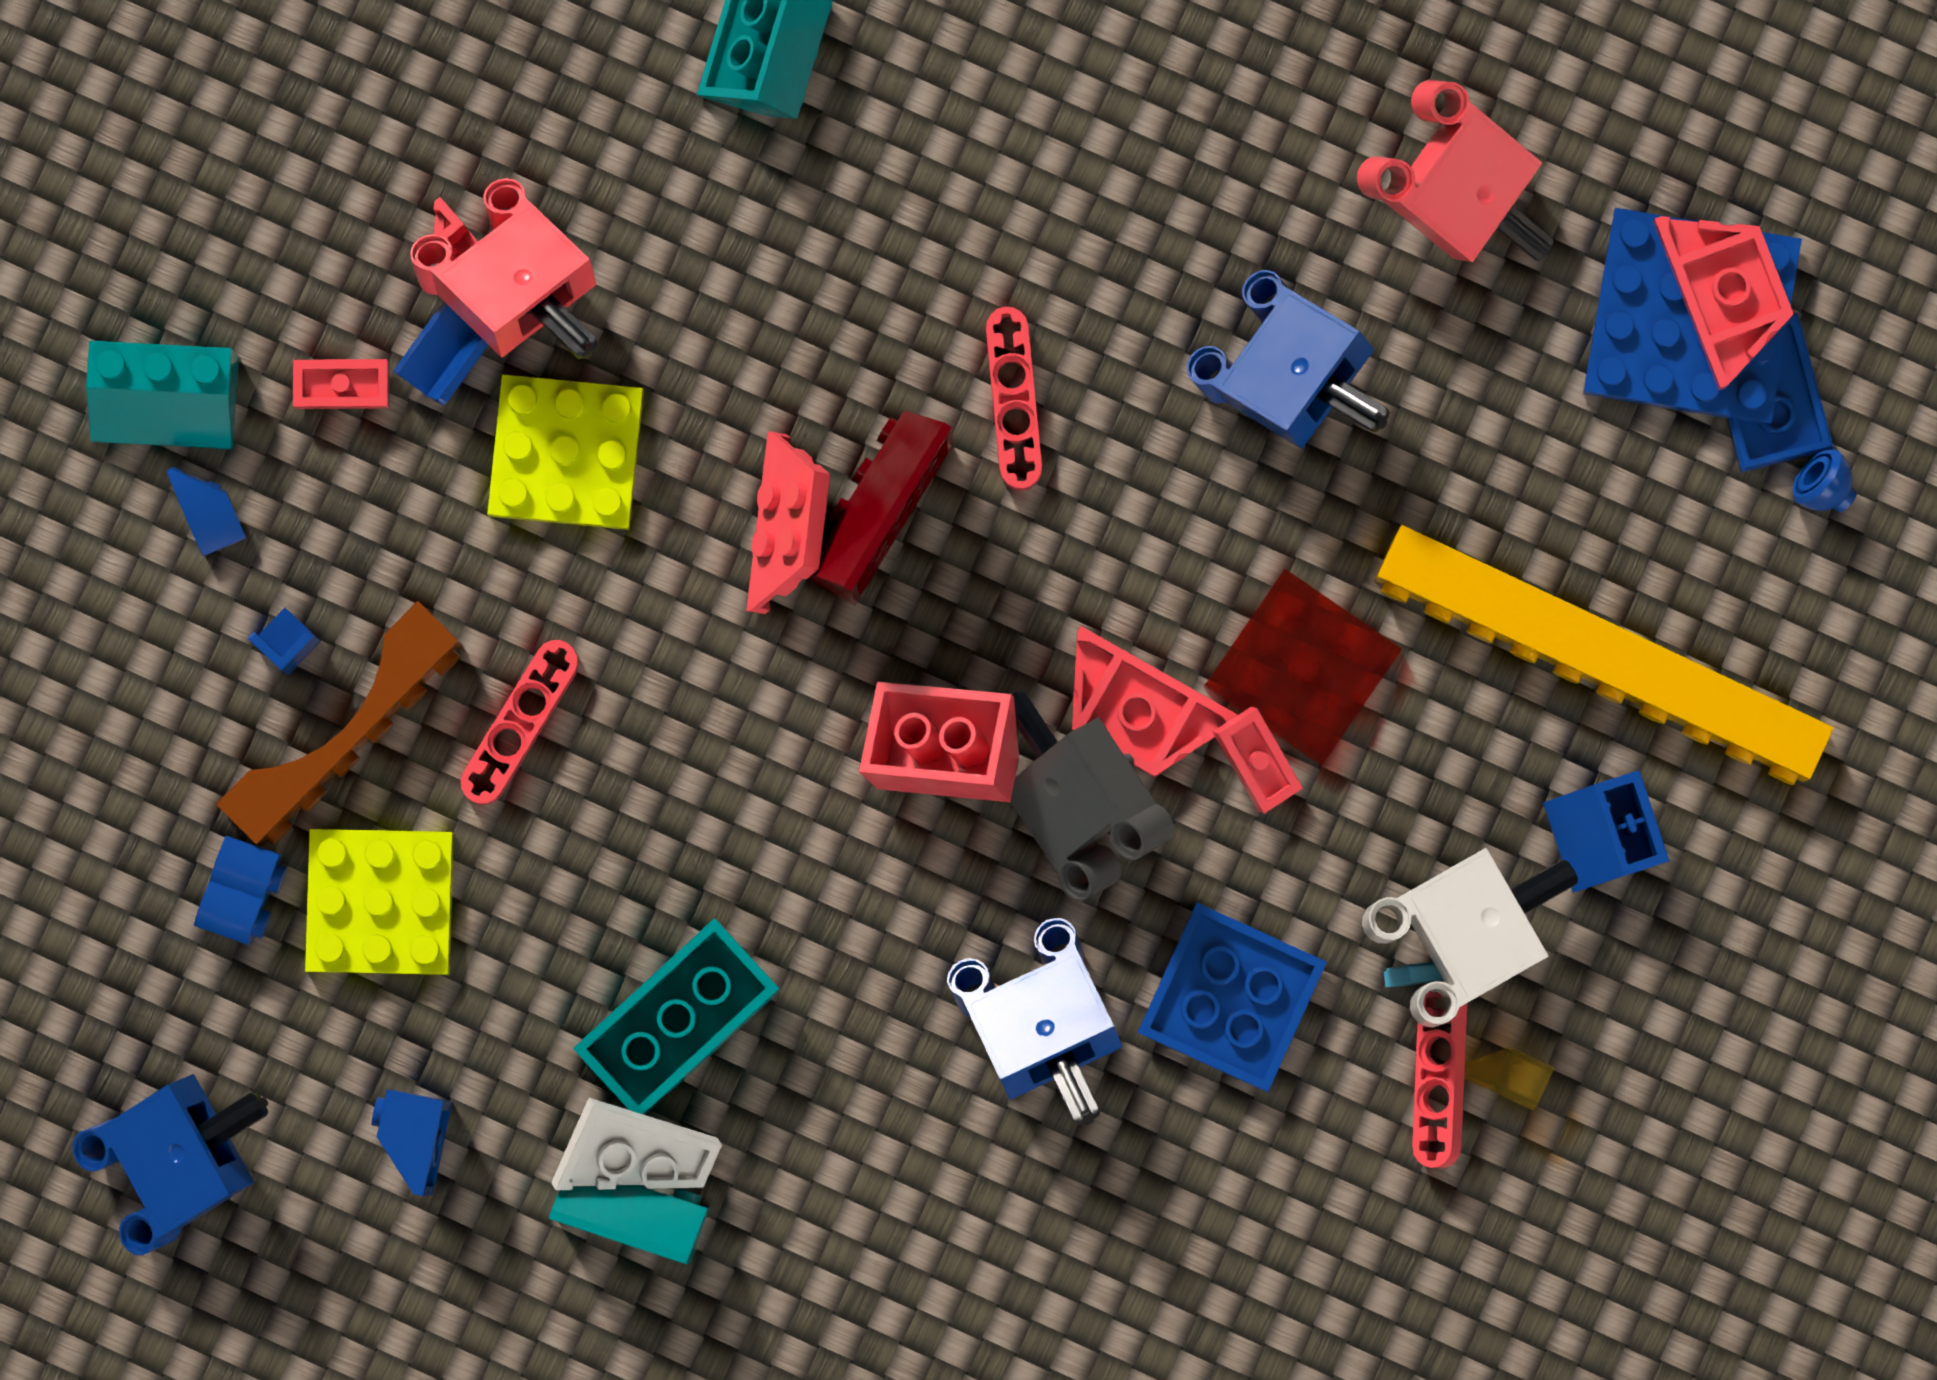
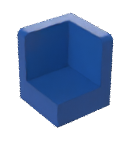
M285 607L259 635L253 632L248 637L266 657L287 675L321 642Z

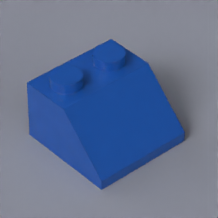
M387 1089L385 1098L377 1097L373 1110L371 1124L372 1126L379 1127L377 1138L412 1193L419 1196H433L453 1102Z

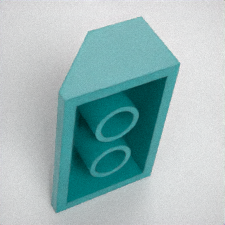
M725 0L697 95L764 116L797 119L805 99L806 88L814 62L818 56L819 45L827 18L832 9L833 0Z
M89 341L86 393L91 442L233 450L239 356L232 348Z
M616 1185V1189L598 1190L596 1186H573L572 1190H559L548 1219L668 1259L689 1264L693 1260L710 1208L700 1205L702 1195L681 1188H675L673 1195H669L654 1189H647L645 1185Z

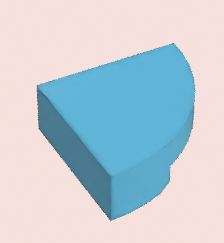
M1433 962L1387 968V971H1384L1385 988L1444 981Z

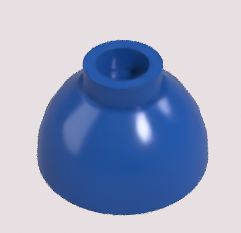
M1836 449L1825 450L1813 456L1801 468L1793 484L1794 501L1805 508L1816 511H1826L1834 508L1837 512H1843L1849 508L1857 496V491L1852 487V471L1846 458Z

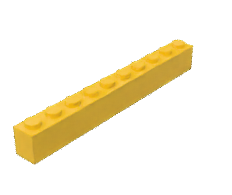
M1402 524L1374 580L1383 585L1380 591L1392 599L1406 603L1410 597L1426 605L1423 612L1445 623H1449L1451 618L1469 625L1466 631L1468 634L1482 641L1492 643L1494 638L1510 644L1512 647L1509 652L1514 656L1533 664L1536 663L1537 658L1542 659L1555 666L1552 671L1555 675L1575 684H1578L1581 678L1598 686L1596 693L1601 697L1618 704H1622L1625 698L1641 706L1638 713L1660 724H1665L1667 719L1684 726L1682 734L1690 739L1706 745L1712 739L1727 746L1725 754L1748 765L1752 764L1753 759L1771 767L1768 772L1770 776L1790 785H1794L1796 780L1805 782L1811 779L1834 727Z

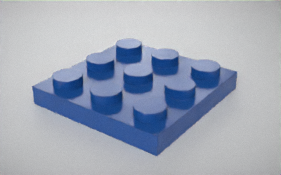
M1196 903L1137 1033L1258 1089L1269 1092L1327 961L1202 904Z

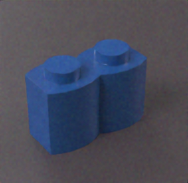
M225 836L216 858L210 881L200 903L194 926L247 945H252L255 937L262 939L272 912L265 910L267 900L271 892L277 894L280 892L286 877L288 867L281 865L283 855L230 836Z

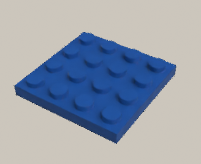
M1615 208L1583 394L1722 418H1737L1740 421L1770 425L1788 321L1726 388L1718 390L1653 223L1655 218L1663 215ZM1670 217V219H1673V220L1693 221V220H1687V219H1681V218ZM1762 232L1791 305L1802 239Z

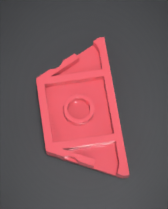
M1660 216L1654 219V226L1717 388L1722 390L1731 383L1793 316V310L1760 226L1735 224L1733 226L1723 225L1715 221L1699 220L1698 222L1673 220L1670 217Z
M772 431L767 434L762 484L757 494L759 509L756 532L751 542L753 559L746 609L748 612L766 614L770 611L769 601L775 595H789L797 588L802 579H808L819 569L830 474L821 465L814 464L812 457L807 452L794 448L789 444L791 438L787 434Z
M1082 626L1078 629L1072 731L1099 717L1122 753L1130 754L1134 758V767L1150 776L1156 777L1215 737L1212 733L1213 731L1238 716L1233 711Z

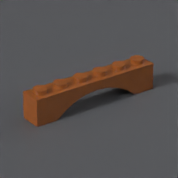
M417 601L384 634L382 657L374 684L362 707L346 727L324 746L298 760L272 768L249 770L216 805L255 844L263 847L269 841L272 845H275L291 830L293 825L289 820L301 808L307 812L323 798L327 791L322 786L335 773L341 778L349 772L360 759L356 752L368 740L373 744L378 742L391 729L394 723L389 719L402 706L408 710L423 697L427 691L423 684L435 672L442 676L454 666L460 658L456 651L462 644Z

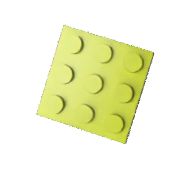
M502 374L487 515L489 517L630 530L644 395L643 388Z
M310 829L305 972L450 975L454 833Z

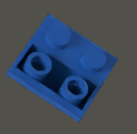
M1640 770L1543 802L1561 860H1567L1571 864L1578 877V883L1571 888L1572 893L1669 862Z

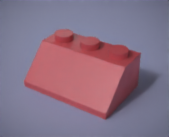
M877 682L859 773L876 789L1011 802L1019 761L1015 703L1012 694Z

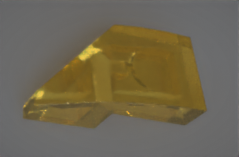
M1509 1047L1466 1062L1464 1080L1487 1091L1494 1092L1531 1111H1535L1555 1067Z

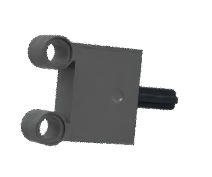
M1020 690L1012 694L1015 703L1016 726L1038 759L1015 777L1011 804L1058 873L1059 883L1063 891L1075 901H1084L1115 884L1121 877V864L1117 855L1109 847L1099 845L1097 843L1098 839L1111 830V842L1115 850L1125 859L1134 861L1171 840L1174 834L1173 820L1164 807L1156 804L1132 768L1134 766V758L1130 754L1122 753L1099 717L1057 741L1027 694Z

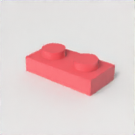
M388 359L293 360V407L295 409L390 408V362Z
M1248 708L1212 732L1258 812L1265 814L1303 789L1257 708Z

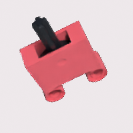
M1438 80L1421 82L1414 89L1411 97L1413 112L1424 122L1441 125L1412 166L1403 160L1374 156L1366 159L1357 172V183L1361 192L1369 198L1385 202L1452 259L1473 263L1496 229L1534 260L1539 261L1552 250L1553 239L1513 206L1542 165V162L1470 102L1468 93L1463 86L1456 82ZM1442 91L1445 97V105L1443 110L1438 113L1435 107V100ZM1388 168L1391 173V182L1384 190L1381 185V176Z
M509 178L498 179L486 188L483 195L484 204L493 231L459 257L455 258L452 245L442 235H425L412 245L410 251L411 261L422 290L428 294L438 295L501 358L543 326L577 359L589 358L593 355L594 350L598 346V339L566 309L597 285L591 261L527 199L525 189L518 181Z

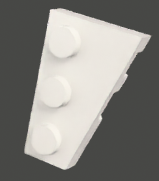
M588 1098L551 1183L555 1190H572L573 1186H596L598 1190L616 1189V1185H645L647 1189L703 1188L722 1144L717 1137Z

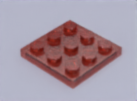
M1284 569L1204 687L1240 712H1244L1250 707L1257 708L1272 734L1321 767L1402 648Z

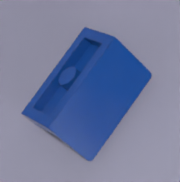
M443 301L393 372L426 397L444 406L485 351L488 344Z

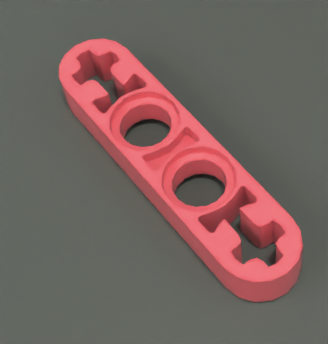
M1005 306L991 313L986 325L999 471L1002 481L1007 487L1017 491H1025L1038 483L1042 471L1029 327L1026 317L1020 310ZM1010 317L1012 325H1020L1021 331L1013 333V348L1017 350L1023 347L1024 355L1008 353L997 358L995 357L994 350L1004 351L1003 335L1001 333H994L993 330L994 327L1001 326L1002 318ZM1007 363L1020 365L1026 375L1023 384L1016 388L1003 386L998 379V372L1003 365ZM1019 409L1029 416L1030 426L1023 434L1012 435L1004 429L1002 424L1003 417L1010 410ZM1032 440L1034 448L1024 447L1023 451L1025 463L1033 464L1035 471L1027 472L1026 480L1017 481L1016 474L1008 473L1007 467L1015 464L1014 448L1005 451L1003 443L1018 445Z
M551 640L544 643L538 649L468 763L461 777V789L470 801L479 805H489L496 802L503 795L566 692L579 668V657L575 649L567 642ZM560 650H564L567 652L565 660L570 665L566 671L558 669L553 674L550 682L559 686L552 693L543 683L531 680L536 671L544 678L550 667V664L545 660L546 655L549 652L557 655ZM529 689L540 690L546 698L544 710L535 716L524 714L519 707L521 695ZM507 729L516 731L521 738L520 749L511 756L500 755L494 745L495 738L499 732ZM488 752L497 762L509 765V768L505 774L496 768L490 778V781L496 785L491 793L483 791L477 796L473 793L476 786L471 782V778L475 773L480 776L486 773L491 764L481 760L485 753Z
M1429 991L1425 995L1423 1002L1426 1012L1433 1017H1441L1445 1009L1442 1011L1439 1008H1435V999L1442 998L1441 994ZM1467 1003L1459 1007L1456 1016L1452 1020L1445 1023L1451 1024V1031L1433 1030V1027H1425L1417 1022L1412 1147L1417 1161L1429 1168H1447L1457 1161L1461 1152ZM1443 1037L1451 1046V1054L1447 1062L1439 1065L1431 1057V1047L1435 1040ZM1438 1085L1443 1086L1449 1094L1448 1105L1441 1112H1435L1429 1104V1094ZM1429 1119L1447 1120V1127L1429 1126ZM1438 1139L1440 1142H1445V1151L1438 1152L1436 1155L1435 1152L1429 1151L1428 1146L1429 1142H1434Z

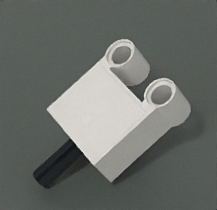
M1484 848L1398 898L1386 897L1376 901L1366 909L1362 919V926L1365 934L1376 943L1387 944L1401 938L1408 932L1412 924L1444 982L1434 981L1417 989L1410 1000V1011L1413 1018L1419 1024L1425 1027H1436L1452 1020L1456 1016L1459 1007L1549 957L1525 914L1575 886L1578 883V877L1571 864L1567 860H1561L1510 889L1487 848ZM1380 908H1388L1396 914L1398 927L1394 933H1385L1377 927L1375 917ZM1429 991L1441 994L1445 1000L1446 1009L1441 1017L1429 1015L1424 1008V997Z

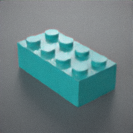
M714 918L573 1049L630 1111L647 1115L772 1000L781 989Z

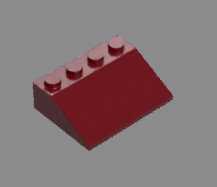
M903 411L898 421L890 417L877 438V442L883 445L874 460L866 457L852 479V482L858 485L849 501L841 497L831 512L828 522L834 526L826 539L822 540L819 569L809 579L854 606L857 604L953 447L952 427L945 422Z

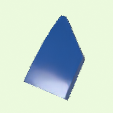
M175 467L167 469L172 487L202 556L246 538V532L227 491L221 489L220 484L212 481L206 482L190 476Z

